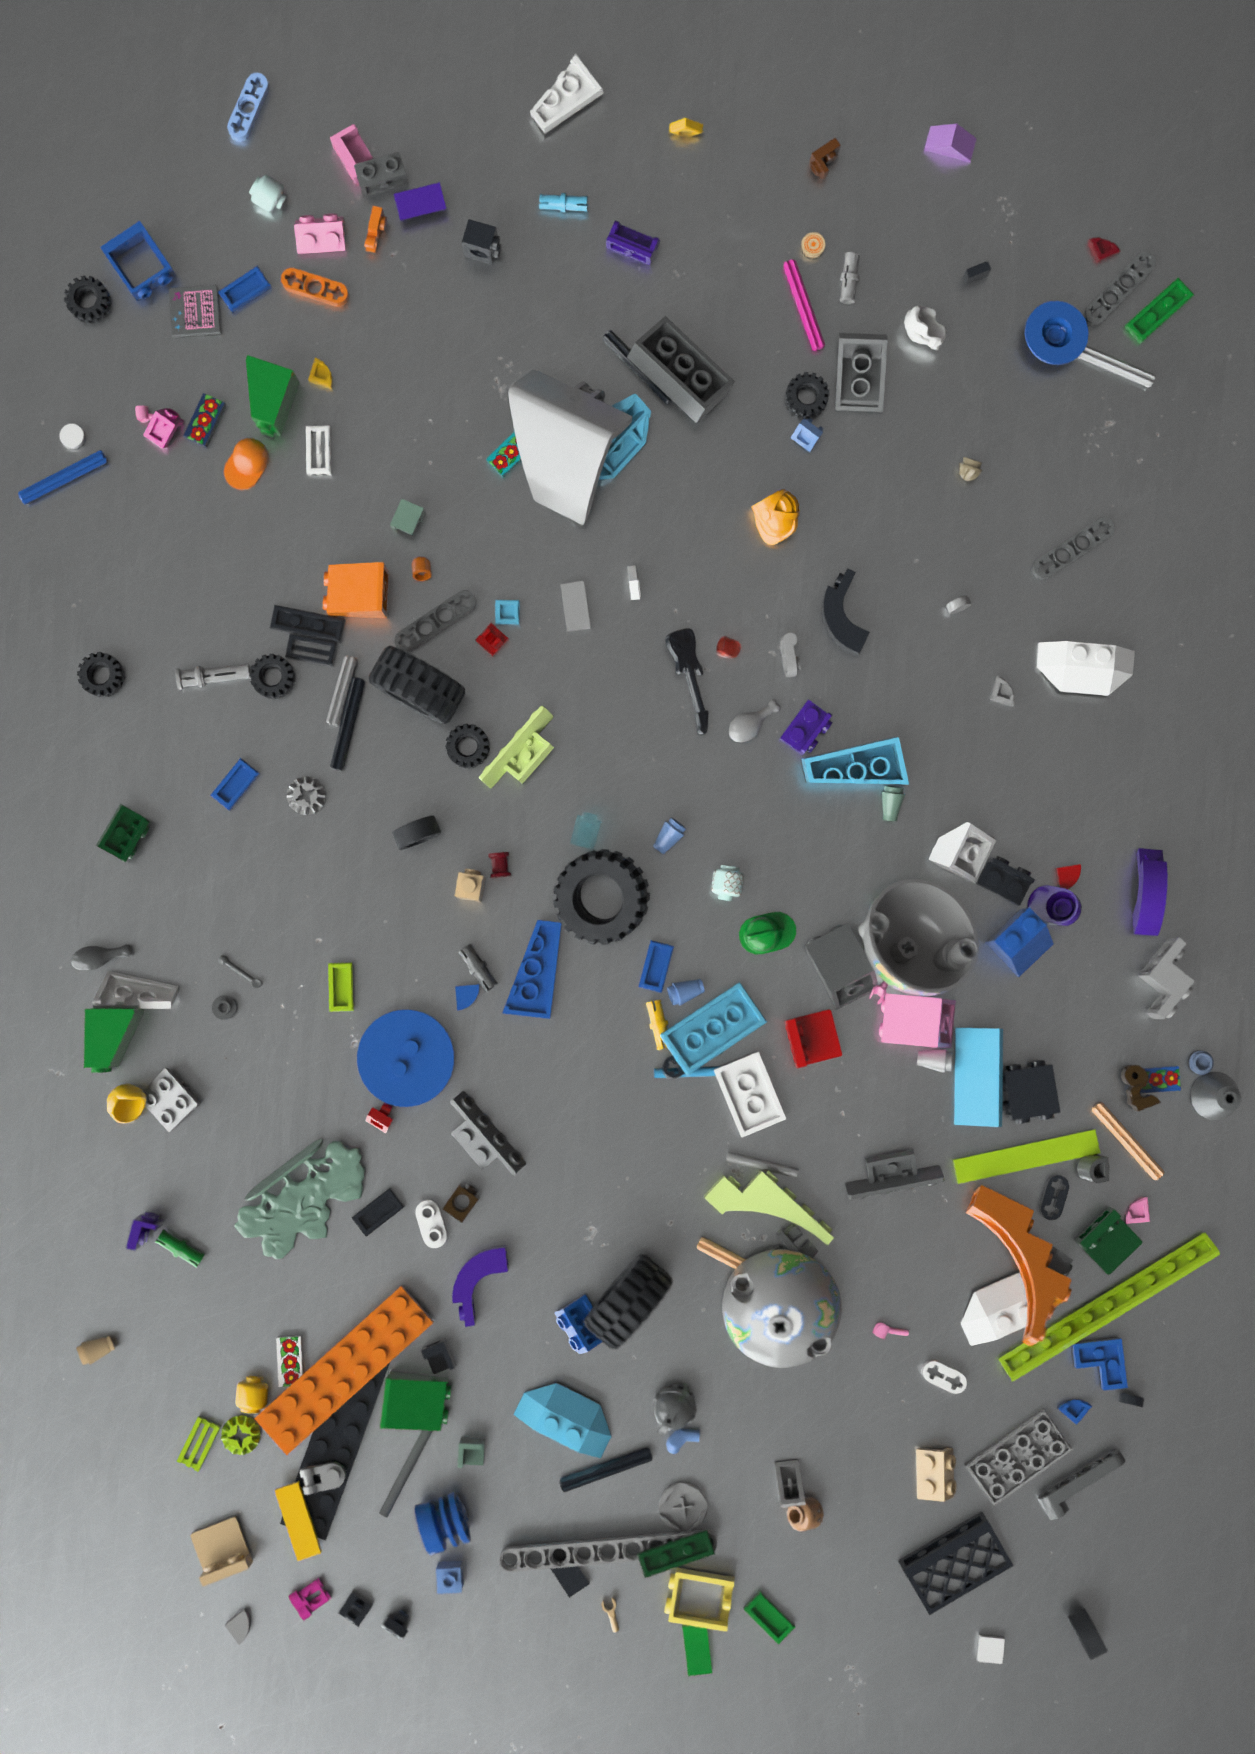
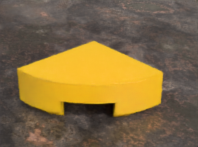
M684 118L670 123L669 132L681 135V131H691L692 135L703 133V124Z
M315 358L308 381L332 389L333 378L329 368L322 360Z

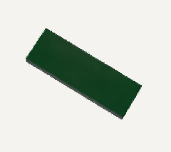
M705 1529L638 1552L637 1556L644 1578L714 1555L715 1552L708 1531Z

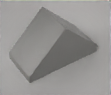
M799 1460L774 1463L781 1508L806 1505Z

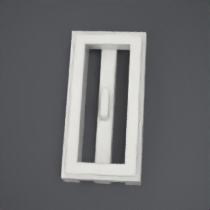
M306 426L307 475H332L330 426ZM312 431H316V468H312ZM321 431H325V468H322Z

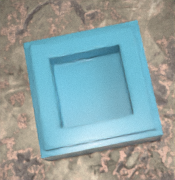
M495 600V624L520 625V600Z

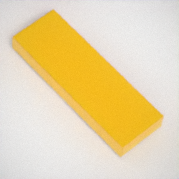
M297 1481L276 1488L274 1491L297 1561L320 1554L322 1549L300 1482Z

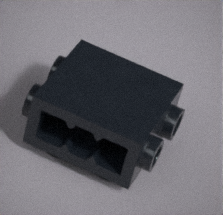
M1045 1060L1030 1062V1067L1021 1068V1064L1006 1066L1007 1070L1003 1071L1005 1101L1002 1103L1004 1115H1008L1009 1120H1015L1016 1124L1031 1122V1117L1039 1116L1040 1120L1055 1118L1054 1114L1061 1113L1053 1064H1045Z

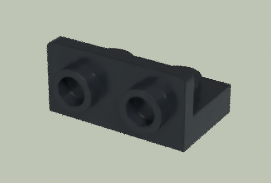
M1000 856L988 858L976 885L1020 906L1030 885L1035 881L1034 878L1030 877L1031 872L1021 867L1015 869L1009 866L1010 862Z

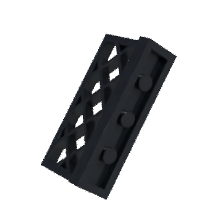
M983 1512L898 1561L929 1615L1014 1566ZM989 1532L992 1537L990 1546L978 1545L979 1538ZM962 1547L971 1548L968 1560L957 1557L958 1550ZM976 1550L988 1552L984 1564L973 1561ZM992 1554L1001 1555L1005 1560L1004 1563L997 1567L989 1565ZM942 1559L949 1560L947 1572L935 1570L937 1562ZM955 1562L966 1564L963 1576L952 1574ZM971 1566L983 1568L980 1577L976 1579L968 1577ZM920 1572L929 1573L926 1585L916 1583L913 1576ZM934 1575L945 1577L943 1588L931 1586ZM950 1578L962 1581L958 1590H947ZM929 1591L941 1593L939 1601L929 1606L927 1602Z

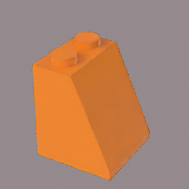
M384 562L329 565L328 572H324V586H328L327 595L323 596V610H327V614L334 617L387 619L389 571Z

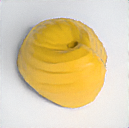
M119 1085L108 1095L107 1111L116 1122L129 1123L141 1115L145 1108L147 1096L136 1085Z

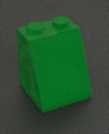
M247 355L246 369L251 418L255 422L256 427L260 429V433L273 437L274 434L281 436L300 382L293 370Z
M85 1009L84 1068H91V1073L112 1072V1067H119L144 1015V1009Z
M390 1371L385 1382L380 1428L441 1431L443 1424L447 1425L449 1410L445 1409L446 1400L451 1399L452 1385H448L449 1378Z

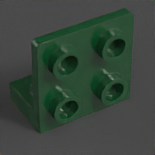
M1111 1207L1105 1209L1074 1240L1107 1275L1116 1270L1143 1243L1120 1218L1121 1215Z

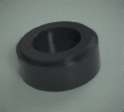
M1121 1393L1119 1402L1143 1407L1144 1397Z

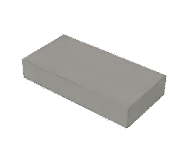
M584 581L560 584L567 632L591 629Z

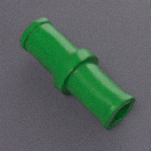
M165 1229L162 1230L155 1243L174 1253V1257L177 1258L179 1256L195 1268H197L205 1254L186 1244V1240L183 1239L181 1241Z

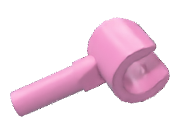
M136 406L135 408L138 421L147 422L152 419L154 414H149L148 406Z
M883 981L880 985L874 986L869 999L872 998V995L877 994L880 996L877 1004H881L889 984Z
M878 1322L874 1327L873 1334L885 1339L887 1333L908 1336L909 1330L893 1328Z

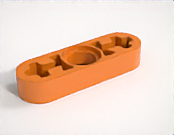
M288 268L281 275V282L289 292L336 307L345 305L349 300L348 290L340 282L296 268ZM295 275L298 281L304 283V289L302 290V285L297 282H293L290 285L287 278H292ZM314 281L320 282L322 284L321 290L318 293H311L308 289L310 283ZM326 285H329V291L337 293L338 289H340L343 297L339 296L335 300L332 293L326 292Z

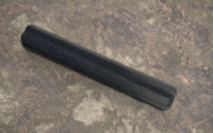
M609 330L603 336V341L665 404L671 403L673 400L627 358L631 349L612 330Z
M352 677L330 764V767L334 770L342 771L344 769L365 684L362 678Z
M644 1448L561 1478L559 1484L561 1490L567 1492L651 1462L653 1456L649 1448Z

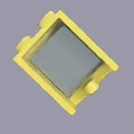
M677 1567L676 1574L671 1573L669 1589H673L672 1598H667L665 1613L669 1614L668 1622L727 1632L735 1576H725Z

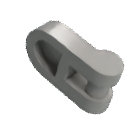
M790 632L780 639L783 667L787 678L797 676V671H801L800 659L795 657L794 651L797 636Z
M329 1462L300 1469L301 1478H304L305 1486H303L304 1495L339 1487L346 1478L344 1466L338 1462ZM320 1474L321 1482L314 1483L313 1475Z

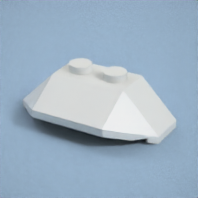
M1072 641L1039 642L1036 667L1043 672L1060 692L1109 696L1133 675L1135 651L1106 644Z
M1020 1272L973 1293L964 1317L960 1322L971 1346L997 1340L1026 1327L1027 1298Z

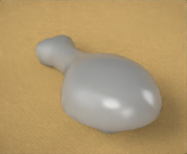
M773 699L768 703V706L758 712H745L736 716L729 726V736L736 742H747L754 739L760 732L765 718L772 713L779 712L781 709L780 705Z

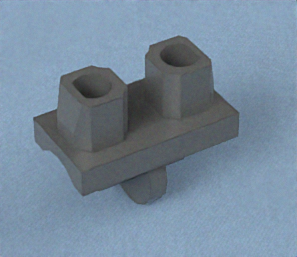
M795 1224L787 1227L784 1231L780 1229L776 1233L777 1237L788 1248L787 1250L798 1251L811 1258H814L818 1252L810 1241L800 1249L794 1244L803 1235ZM778 1245L775 1249H784V1248H783L781 1245Z

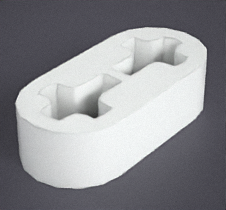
M934 1359L926 1361L922 1366V1375L928 1382L954 1394H959L965 1390L967 1380L960 1371ZM937 1365V1370L943 1375L940 1377L934 1374L932 1377H929L930 1373L927 1369ZM956 1376H959L958 1380L961 1382V1385H955L954 1388H951L952 1384L946 1380V1377L955 1379Z

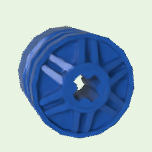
M455 1491L448 1495L449 1504L444 1496L439 1497L440 1509H437L431 1500L417 1504L414 1507L419 1533L430 1556L446 1551V1538H449L454 1547L459 1546V1537L464 1544L471 1542L469 1518L464 1505Z

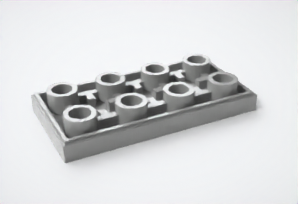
M1043 1408L964 1465L992 1505L996 1506L1073 1449Z

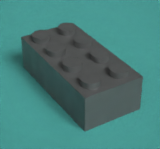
M666 316L634 343L627 357L696 423L727 396L735 382Z

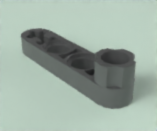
M1119 1449L1106 1453L1038 1496V1500L1050 1520L1059 1519L1069 1511V1507L1065 1502L1066 1499L1125 1463L1126 1460Z

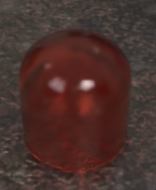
M727 636L721 637L716 647L718 654L731 659L737 657L741 650L740 643Z

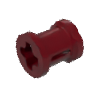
M509 852L488 854L492 866L490 878L512 876L508 868L507 857L510 856Z

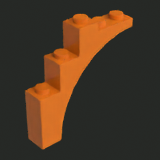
M981 1185L974 1191L966 1213L982 1222L999 1237L1010 1251L1019 1268L1027 1298V1324L1022 1342L1032 1346L1038 1341L1041 1342L1045 1337L1047 1328L1044 1326L1047 1319L1051 1318L1055 1307L1062 1302H1066L1070 1297L1072 1289L1069 1286L1072 1279L1048 1268L1053 1254L1050 1253L1053 1244L1029 1233L1034 1224V1220L1031 1219L1034 1210Z

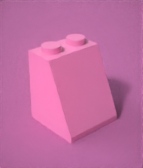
M886 994L881 1005L882 1013H884L883 1023L880 1024L879 1034L882 1037L881 1042L952 1048L956 1000Z

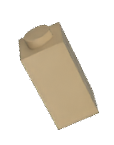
M465 869L464 873L458 872L455 897L482 902L486 878L480 876L481 872L478 870Z

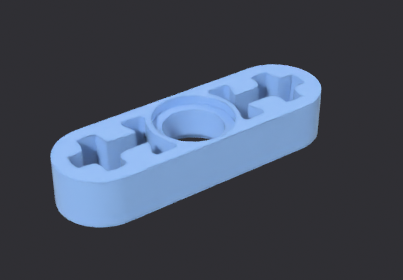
M253 73L247 78L228 122V131L236 141H244L250 136L269 92L267 79L260 73ZM261 81L263 87H258L255 92L253 83L258 84ZM245 102H253L255 104L252 112L246 113L242 110ZM242 122L244 131L239 130V132L236 133L234 127H239Z

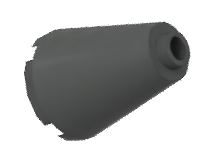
M1209 1072L1195 1080L1191 1088V1103L1197 1113L1204 1118L1222 1120L1230 1116L1241 1103V1094L1231 1077L1221 1072Z

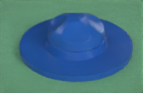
M1050 301L1039 305L1029 315L1025 325V339L1029 349L1038 359L1048 364L1063 365L1072 362L1081 355L1088 342L1089 331L1084 316L1078 309L1066 302Z

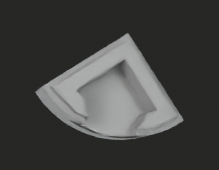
M997 676L990 700L1013 707L1015 695L1011 686L1004 678Z
M246 1608L224 1625L239 1645L245 1640L250 1627V1617Z

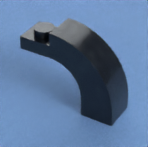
M847 568L845 574L839 573L834 586L838 588L835 589L828 586L822 601V619L825 629L833 642L844 651L858 657L870 632L853 624L844 612V597L856 573Z

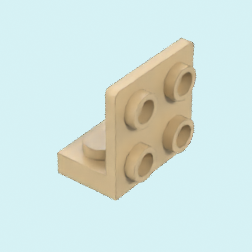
M236 1516L195 1531L190 1535L203 1569V1573L199 1577L202 1587L245 1571L253 1563Z

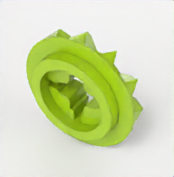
M238 1415L225 1423L222 1428L221 1440L225 1449H228L232 1454L245 1455L257 1447L260 1441V1429L252 1418ZM239 1427L242 1433L250 1434L243 1439L242 1445L239 1438H231L237 1434Z

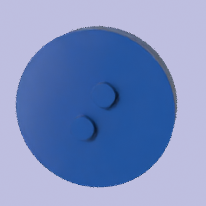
M408 1009L392 1011L376 1019L364 1032L357 1051L358 1071L366 1088L379 1100L398 1107L421 1105L440 1094L449 1083L455 1067L454 1044L446 1028L431 1015Z

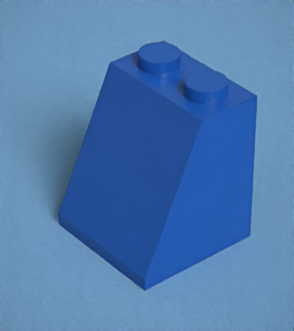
M1030 907L1019 909L985 942L1018 977L1054 945L1047 925Z

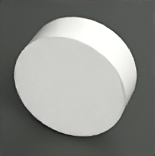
M67 424L60 431V440L67 448L77 449L84 444L85 433L78 425Z

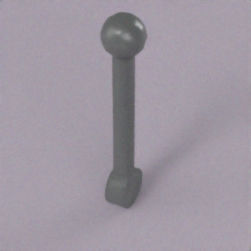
M222 955L219 957L220 964H226L250 981L254 988L262 986L260 979H254L228 961L227 956Z

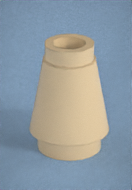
M108 1336L106 1338L81 1342V1345L76 1347L82 1364L86 1365L89 1363L91 1365L112 1350H115V1346L111 1336Z

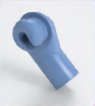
M683 1428L676 1430L667 1440L668 1452L677 1454L686 1441L699 1442L700 1430Z

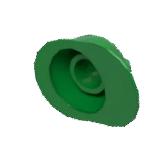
M771 912L754 916L742 924L739 931V940L742 947L753 954H765L782 950L794 941L796 925L788 914L782 912Z

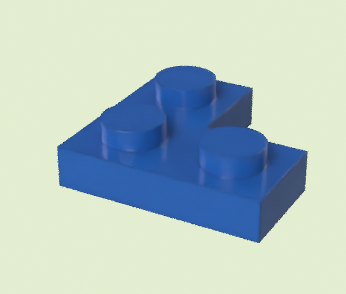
M1120 1337L1083 1341L1072 1345L1074 1367L1076 1369L1099 1366L1101 1389L1103 1391L1128 1388L1123 1344Z

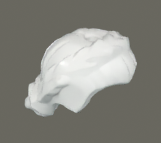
M925 306L913 307L912 310L907 312L904 320L909 338L913 342L927 344L931 349L938 350L946 337L947 330L945 326L936 321V311Z

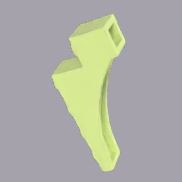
M760 1170L742 1191L738 1189L741 1184L731 1175L729 1178L722 1175L704 1195V1198L722 1215L726 1211L766 1213L800 1225L827 1245L834 1239L830 1234L832 1229L823 1220L818 1223L812 1217L815 1213L806 1204L802 1206L794 1201L797 1196L787 1187L782 1190L776 1184L779 1180L769 1170L766 1173Z

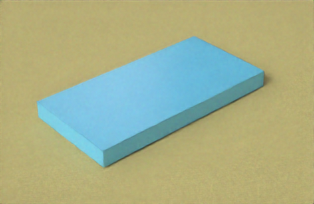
M739 982L660 1034V1037L686 1076H688L766 1024L767 1021Z
M955 1028L954 1125L1002 1127L1003 1029Z

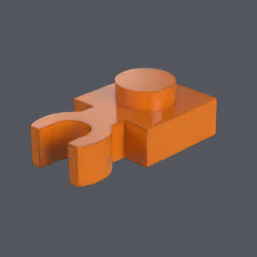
M373 206L368 234L364 245L368 252H376L381 231L386 229L387 217H385L381 207Z

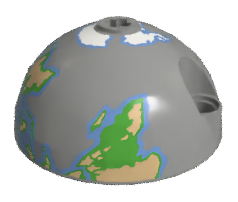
M906 879L888 886L873 902L866 919L859 926V933L863 938L865 952L873 969L887 984L907 994L930 996L945 993L962 984L969 977L977 962L979 940L971 915L954 894L931 881Z
M774 1249L751 1256L734 1270L724 1289L722 1314L731 1340L743 1354L755 1362L766 1366L790 1368L810 1362L818 1356L826 1355L830 1351L831 1342L840 1325L842 1301L835 1280L818 1261L798 1251ZM744 1277L749 1283L747 1285H740L736 1280ZM781 1320L785 1322L784 1326L782 1324L780 1326L776 1325V1321L779 1323ZM822 1338L826 1340V1343L822 1345H818L814 1342Z

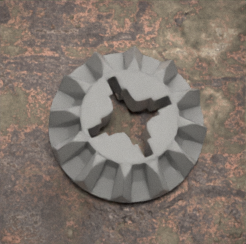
M305 776L297 778L289 785L286 796L289 806L295 812L302 815H310L322 808L326 793L323 785L317 779ZM301 787L307 792L315 790L309 796L311 805L305 799L298 800L302 796Z

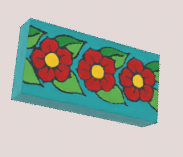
M515 431L486 458V461L502 477L521 461Z

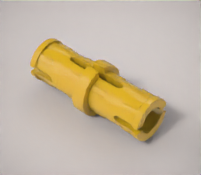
M661 999L654 1001L656 1011L653 1001L646 1003L652 1023L649 1025L650 1029H653L657 1050L664 1048L660 1034L668 1030L667 1025H669L668 1020H665Z

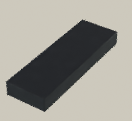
M274 605L270 629L341 643L346 620Z

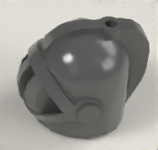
M674 1384L662 1388L653 1399L654 1416L659 1424L657 1433L662 1436L668 1430L673 1431L684 1428L687 1424H691L697 1412L693 1391L690 1393L688 1391L689 1387L686 1385L682 1387L679 1386L680 1384Z

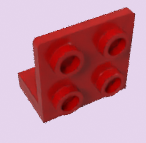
M830 1009L784 1020L795 1068L806 1067L809 1064L842 1056Z

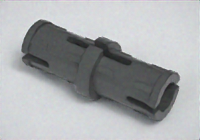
M472 944L465 946L458 952L470 968V974H474L485 992L498 984L486 967L487 963L485 960H481Z

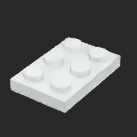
M758 1051L713 1069L741 1138L786 1120Z

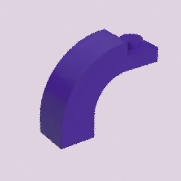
M1138 848L1136 855L1139 887L1132 915L1134 934L1158 936L1164 918L1167 898V861H1164L1163 850Z
M506 1245L490 1247L476 1253L460 1270L453 1287L452 1304L462 1303L463 1306H459L460 1321L465 1322V1327L475 1326L476 1324L473 1293L477 1282L487 1275L509 1271Z

